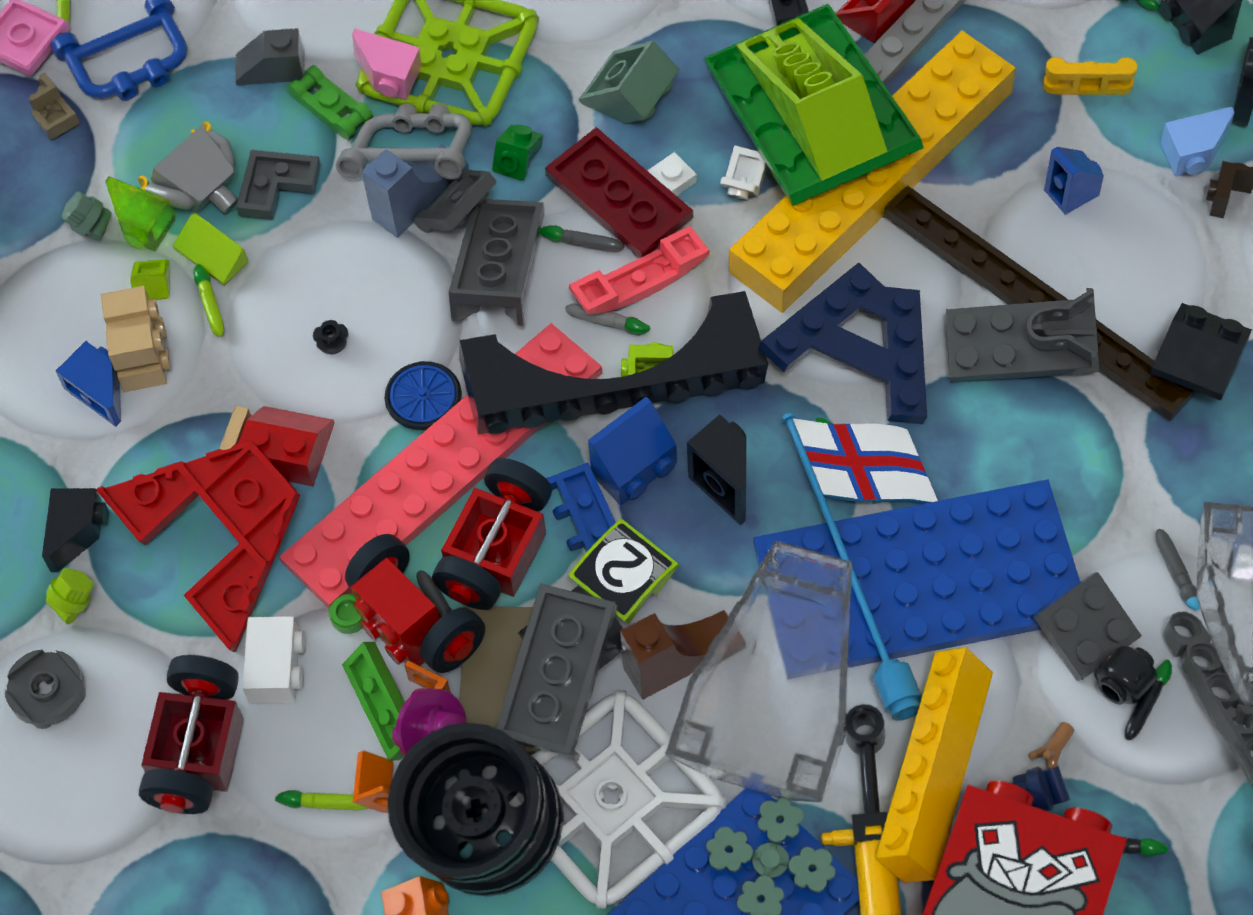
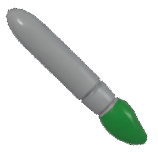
M569 304L566 306V311L579 319L625 329L627 332L636 335L645 334L650 331L649 325L635 317L627 318L613 312L588 315L580 304Z

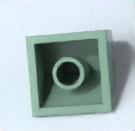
M654 40L614 50L578 100L583 105L624 124L639 120L645 121L655 112V104L659 98L673 86L672 80L680 69Z

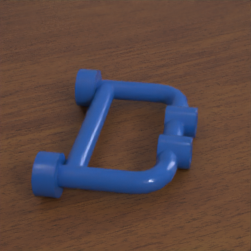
M146 0L144 8L149 15L148 17L80 45L75 34L70 32L62 33L52 40L51 48L58 60L66 61L79 88L84 94L100 99L118 94L121 100H130L138 94L136 85L148 80L153 87H160L166 84L170 79L168 72L181 65L186 58V41L172 17L175 7L171 0ZM157 27H163L174 48L170 56L164 59H149L144 63L143 68L131 73L126 71L119 72L106 84L96 85L92 83L81 62L82 59Z

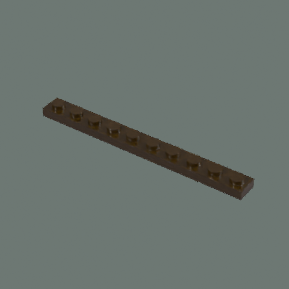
M907 185L885 207L884 216L1008 305L1068 300ZM1096 319L1099 370L1171 421L1193 398L1195 391L1151 374L1150 372L1155 361Z

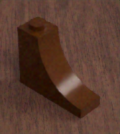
M725 610L705 619L683 625L663 624L656 614L653 613L620 631L624 670L642 700L744 647V640Z

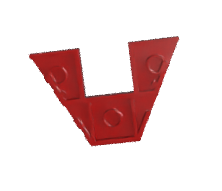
M251 439L234 444L227 450L218 449L205 453V457L186 463L180 461L158 468L154 473L148 475L139 474L133 476L132 480L107 488L103 486L96 489L97 492L136 539L144 545L153 539L198 496L202 498L235 537L239 544L184 594L185 598L224 645L232 652H235L246 629L248 617H251L301 496Z

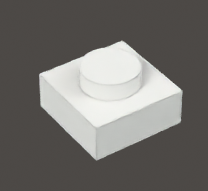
M675 152L647 170L676 196L697 182V174Z

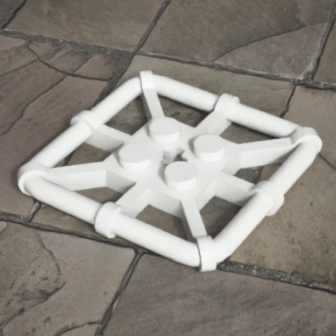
M616 690V694H611L601 699L586 711L579 737L610 712L614 711L611 745L590 762L575 748L580 757L578 761H571L579 771L563 784L556 785L562 803L575 817L563 826L560 842L551 861L585 899L596 904L597 909H607L608 905H613L622 900L663 863L666 865L674 859L673 854L713 822L723 808L726 809L727 800L723 797L717 785L683 750L684 744L678 737L672 738L638 700L627 695V692L623 690ZM625 711L636 720L660 747L639 765L622 748ZM538 749L531 756L544 766L558 754ZM672 760L704 795L662 792L649 775L666 761ZM609 789L611 792L621 791L619 802L616 804L604 803L605 796L603 791ZM518 793L509 804L513 807L520 806L522 803L519 798H524L523 795ZM662 807L704 810L703 813L665 844L644 823ZM584 827L601 845L597 887L594 886L561 848L564 843ZM634 831L652 850L653 854L609 888L612 848Z

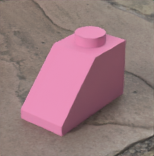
M354 29L352 33L354 54L373 89L387 97H399L407 100L421 69L420 47Z

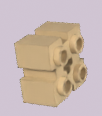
M144 286L101 294L103 317L107 329L105 332L108 355L114 370H117L118 379L123 391L129 392L167 384L165 370L171 369V362L168 350L164 348L163 339L167 338L164 320L159 316L156 299H149Z

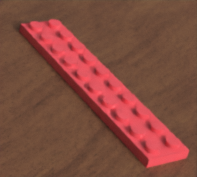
M552 323L515 353L531 364L565 376L597 379L603 374L602 366ZM466 395L280 555L281 563L329 608L341 595L352 593V589L345 580L346 568L354 554L365 543L379 535L392 534L407 545L482 480L490 464L495 459L507 458L547 422L533 428L526 426L511 428L499 434H478L469 397Z

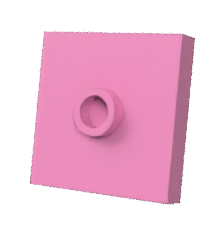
M9 0L0 11V63L32 77L53 51L51 48L52 40L56 36L70 30L68 21L23 0Z

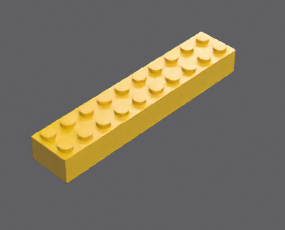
M960 31L892 95L919 134L924 148L910 155L906 154L905 157L883 167L874 168L873 171L849 182H842L839 186L817 196L808 197V200L794 206L785 196L729 249V273L781 313L785 312L884 216L885 207L907 185L911 188L915 187L1012 93L1016 67L964 31Z

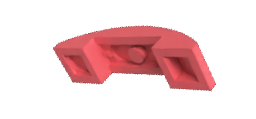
M688 226L660 240L659 249L606 275H603L600 270L569 284V290L588 315L613 311L638 302L672 284L701 263L709 255L710 250L692 227Z

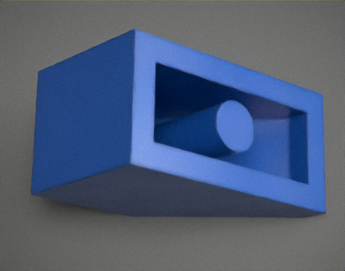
M1056 147L1051 150L1044 191L1066 215L1100 195L1104 175L1098 163L1094 160L1091 161L1083 151Z
M85 341L56 370V373L67 392L117 427L121 423L120 382L117 370L115 371L107 349L102 346L97 349Z

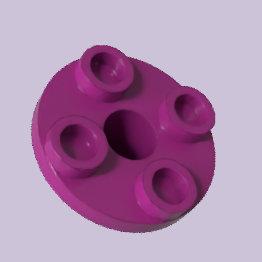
M436 688L416 689L399 712L396 726L392 732V740L405 756L412 746L429 733L448 725L467 723L464 709L459 700L448 691Z

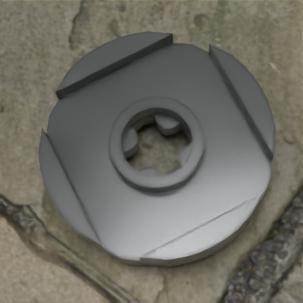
M43 650L29 652L13 664L7 675L9 681L7 683V691L5 689V698L8 705L20 720L33 724L39 729H46L52 724L59 723L68 718L86 696L84 677L81 670L68 654L55 650L56 653H44ZM41 681L47 684L54 681V685L51 687L52 690L49 693L36 694L39 691L38 684Z

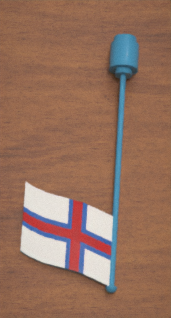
M786 413L782 417V423L787 424L883 662L877 667L878 671L873 675L872 679L886 713L891 714L895 721L909 719L917 715L922 699L921 692L910 665L907 662H899L898 659L890 660L825 497L855 502H914L925 504L938 501L907 429L878 423L828 424L796 419L794 414Z

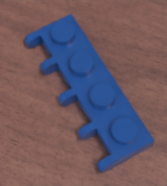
M589 463L546 478L552 490H558L564 503L553 509L552 512L555 519L560 520L570 516L578 534L566 542L570 551L584 547L585 552H587L616 523Z

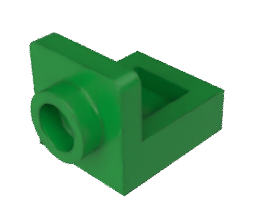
M511 125L496 140L492 165L493 172L524 180L527 176L529 159L542 147L543 134L532 131L530 127L525 125Z

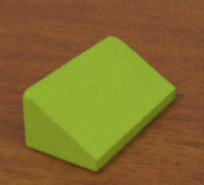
M195 212L189 217L173 244V249L195 265H202L208 274L223 286L248 263L244 248Z

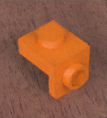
M418 876L381 892L385 915H449L447 907L449 899L441 882Z

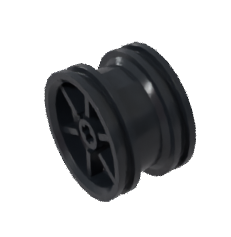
M460 723L448 725L426 735L412 746L400 761L392 778L388 796L389 823L395 840L405 854L449 887L468 895L485 897L502 895L525 886L538 876L550 862L561 839L564 821L563 805L555 781L544 766L529 755L517 741L505 732L486 724ZM486 767H496L497 771L493 778H483L482 772ZM456 777L457 781L446 790L445 784L447 780ZM518 793H521L524 797L523 803L517 807L511 806L509 802ZM486 808L488 811L482 815L481 809ZM443 815L445 826L440 830H436L434 828V820L437 816ZM482 816L483 820L479 822L476 818ZM507 831L511 834L512 838L504 847L500 846L497 842V836L499 833ZM470 843L473 847L471 856L462 858L460 852Z

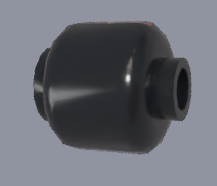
M1121 646L1115 649L1100 665L1097 672L1099 679L1098 687L1101 693L1111 702L1118 705L1137 703L1156 682L1157 674L1153 667V657L1140 647L1134 649L1128 646Z

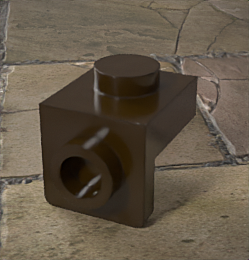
M1222 162L1218 179H1211L1208 187L1206 200L1212 201L1210 216L1224 218L1231 190L1248 194L1252 193L1253 167L1243 163Z

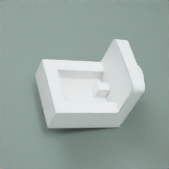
M734 145L726 177H722L720 184L728 189L727 194L744 200H747L749 195L758 197L767 164L758 151Z

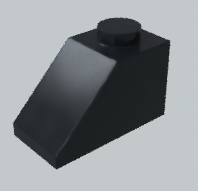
M51 488L42 557L50 572L62 570L100 538L101 525H105L107 522L108 510L106 502L101 501L96 488Z

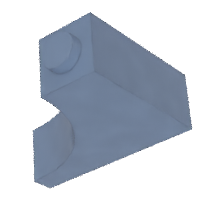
M441 144L438 148H447V147L444 146L443 144ZM387 149L361 172L372 220L397 238L414 223L413 218L418 212L426 210L452 180L443 178L436 172L435 162H412L407 164ZM467 161L463 170H469Z

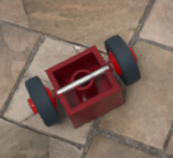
M180 655L171 660L167 672V684L181 694L159 692L141 763L145 773L141 779L139 797L145 803L171 813L200 814L208 810L213 790L228 791L244 720L236 701L228 700L234 696L239 681V674L231 665L200 655Z

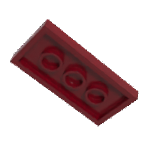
M597 127L545 167V174L553 183L639 258L654 251L660 246V240L676 233L693 219V210Z

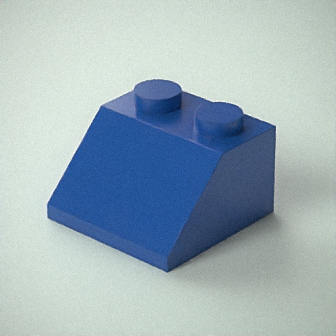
M647 397L643 398L588 440L591 470L597 482L619 505H622L628 499L639 497L646 490L650 482L658 476L664 477L668 475L677 463L676 443L652 402Z

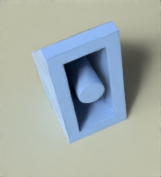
M1233 107L1165 123L1160 144L1175 177L1185 174L1195 175L1210 167L1230 131L1235 113Z

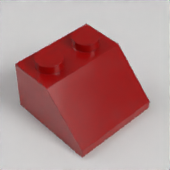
M263 406L246 420L239 443L251 439L289 482L314 487L335 423L333 419Z

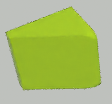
M160 259L135 262L130 277L131 287L144 286L149 299L155 298L160 300L169 298V260Z

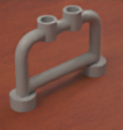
M437 103L432 105L429 113H418L414 106L402 104L399 106L396 114H381L366 121L361 127L352 147L341 152L336 162V169L342 176L348 179H357L362 175L361 172L365 169L367 162H372L387 149L404 162H435V170L440 176L446 179H456L461 175L466 163L462 153L471 135L472 125L467 117L461 114L450 113L449 108L443 104ZM394 127L401 133L410 132L412 127H426L434 133L442 132L445 127L458 128L449 148H367L373 134L382 128Z

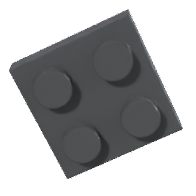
M1098 572L1086 577L1033 616L1077 681L1083 680L1098 669L1115 649L1121 646H1129L1142 636Z

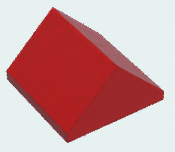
M848 0L835 14L842 24L875 44L916 0Z

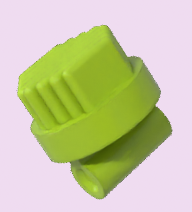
M63 568L59 577L54 578L47 588L45 601L66 624H71L76 620L78 613L85 611L91 600L90 592L94 583L84 572Z

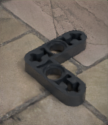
M1253 37L1249 38L1233 107L1235 113L1232 123L1248 126L1253 110Z

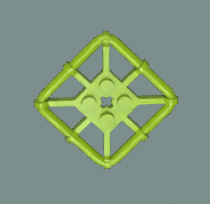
M394 0L383 24L377 27L374 34L420 47L421 69L416 79L427 81L428 83L423 93L419 96L409 94L407 100L399 97H387L373 89L361 67L358 80L356 81V87L360 94L396 105L410 104L417 109L418 113H429L431 106L439 103L447 106L450 113L461 114L467 117L471 125H482L483 128L491 125L492 120L500 112L514 79L518 78L522 72V61L536 33L539 22L536 11L502 0H450L465 4L457 22L434 17L425 0H413L425 22L417 38L395 32L409 0ZM477 8L515 18L488 30L469 26ZM520 33L509 59L502 61L486 56L491 44ZM454 50L456 54H450L447 58H444L442 52ZM479 70L501 75L486 107L482 104L472 86ZM440 85L463 91L473 111L433 101Z

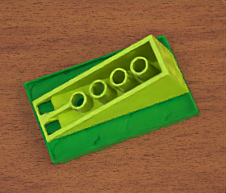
M829 3L704 57L714 81L753 140L756 149L770 168L773 177L792 206L808 200V197L812 198L833 189L842 182H849L873 171L874 168L878 169L905 157L906 154L910 155L924 148L919 134Z

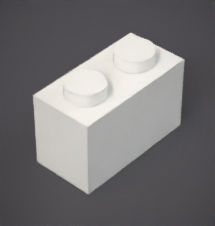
M294 616L248 617L242 689L249 704L295 703L296 689H302L303 684L302 666L297 665L298 654H302L305 651L304 630L298 629Z

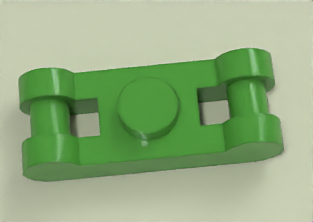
M315 65L310 66L304 72L305 76L299 81L295 79L287 86L288 92L297 102L346 140L356 133L355 128L373 117L372 112L364 103H358L326 78L323 72ZM314 86L318 91L312 95L308 91Z

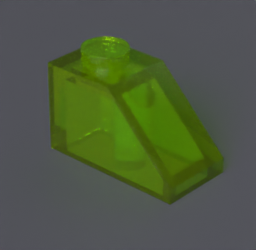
M108 176L105 183L124 239L136 248L145 247L156 252L176 220L170 200Z

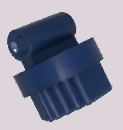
M1038 766L1026 770V773L1013 777V784L1025 789L1033 796L1032 806L1048 812L1053 810V805L1070 800L1059 766H1053L1045 770Z

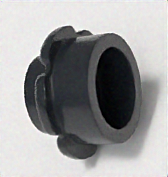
M327 320L320 327L315 328L313 340L317 342L316 346L322 352L330 355L337 354L346 346V338L349 335L348 329L344 324H338L335 320ZM328 334H334L332 337H327Z

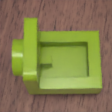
M658 342L646 345L629 344L628 359H621V377L642 372L674 355L673 345H664Z

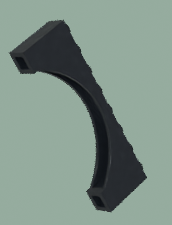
M746 291L710 297L705 321L684 347L670 358L652 368L623 377L585 379L548 371L512 353L498 342L496 334L459 340V361L478 434H499L507 429L522 426L533 428L545 422L556 420L572 421L580 416L595 413L602 415L610 414L617 409L633 407L645 397L652 403L667 400L678 402L695 395H716L724 390L740 387L750 389L765 383L768 369L766 355L758 348L761 339Z

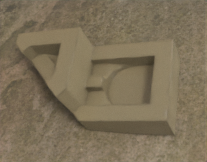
M44 72L38 78L40 86L37 93L30 95L29 103L33 109L32 115L34 120L47 137L53 140L79 125L80 121L76 113L61 97L57 86Z

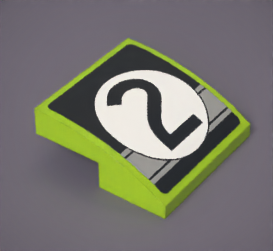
M621 518L595 542L568 576L592 596L615 602L618 606L615 614L623 621L630 623L652 593L657 595L680 564Z

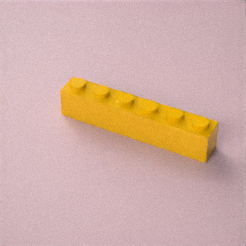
M967 647L939 651L934 654L875 859L904 883L935 880L993 672Z

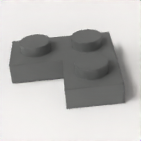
M251 150L236 206L238 215L273 219L280 190L314 193L321 167L319 156Z

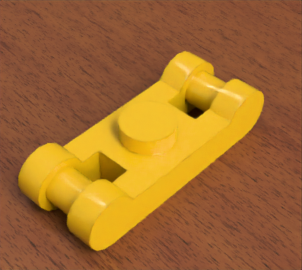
M1052 57L1046 63L1043 89L1045 92L1053 95H1126L1133 90L1134 77L1138 65L1134 59L1129 57L1121 58L1117 63H1097L1094 61L1067 63L1060 57Z

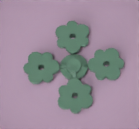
M780 798L777 803L765 801L761 804V818L758 820V828L763 832H767L768 839L773 843L760 845L754 854L752 847L747 844V835L741 831L734 833L729 827L719 828L715 833V839H710L706 844L707 851L711 853L709 863L716 870H723L727 867L729 871L737 872L741 868V863H747L752 859L753 866L760 877L755 880V883L747 881L743 884V894L737 900L738 909L742 913L750 915H781L782 905L780 902L784 898V892L781 888L774 887L772 879L780 877L787 867L795 875L794 882L796 886L800 888L807 886L813 892L823 891L827 886V880L835 877V868L831 866L832 855L828 850L818 849L814 851L811 847H804L800 855L794 856L789 860L786 850L779 844H776L783 842L786 837H796L799 833L798 825L802 823L804 818L803 811L797 806H791L790 801L786 798ZM813 868L816 871L810 872L809 869ZM758 899H764L765 901L761 903L758 902Z

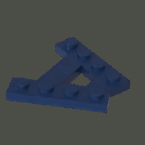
M859 262L766 336L758 347L784 373L814 349L885 382L887 421L923 424L927 418L920 290L885 287ZM861 310L882 319L884 347L845 330L841 326Z

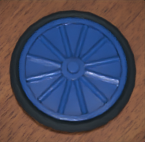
M420 361L402 367L391 377L385 389L384 400L389 414L396 422L411 429L426 430L461 401L462 391L456 375L449 368L431 361Z

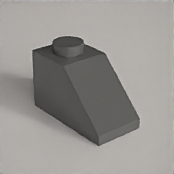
M298 28L263 31L236 53V85L291 82L295 79L299 81L305 76L304 49Z

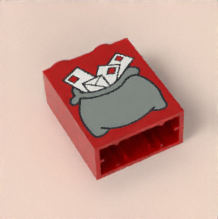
M990 781L985 790L967 785L923 915H1103L1127 839L1112 834V823L1106 817L1094 811L1073 807L1066 809L1062 817L1032 806L1033 796L1015 784L1004 781Z

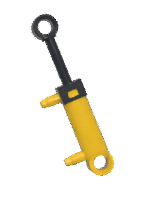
M861 704L849 710L845 717L844 725L848 746L853 752L859 754L864 814L852 815L853 829L833 830L832 832L822 833L821 840L824 846H855L860 915H901L898 877L875 859L888 816V812H880L875 753L881 750L885 743V724L883 715L877 708L872 705ZM863 725H870L875 729L868 735H860L856 732V729Z

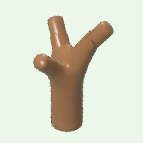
M1061 722L1051 739L1038 750L1030 752L1028 754L1029 758L1034 760L1044 757L1047 759V768L1057 766L1060 754L1074 733V728L1066 722Z

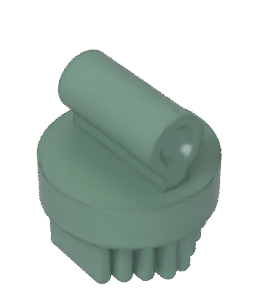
M78 191L66 203L61 218L70 224V228L79 235L87 234L91 239L99 241L112 213L110 210L103 208V203L94 196L88 197Z

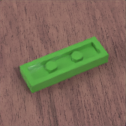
M363 642L345 660L342 666L388 761L401 760L404 755L399 747L394 744L392 732L396 726L399 712L405 702L376 643Z

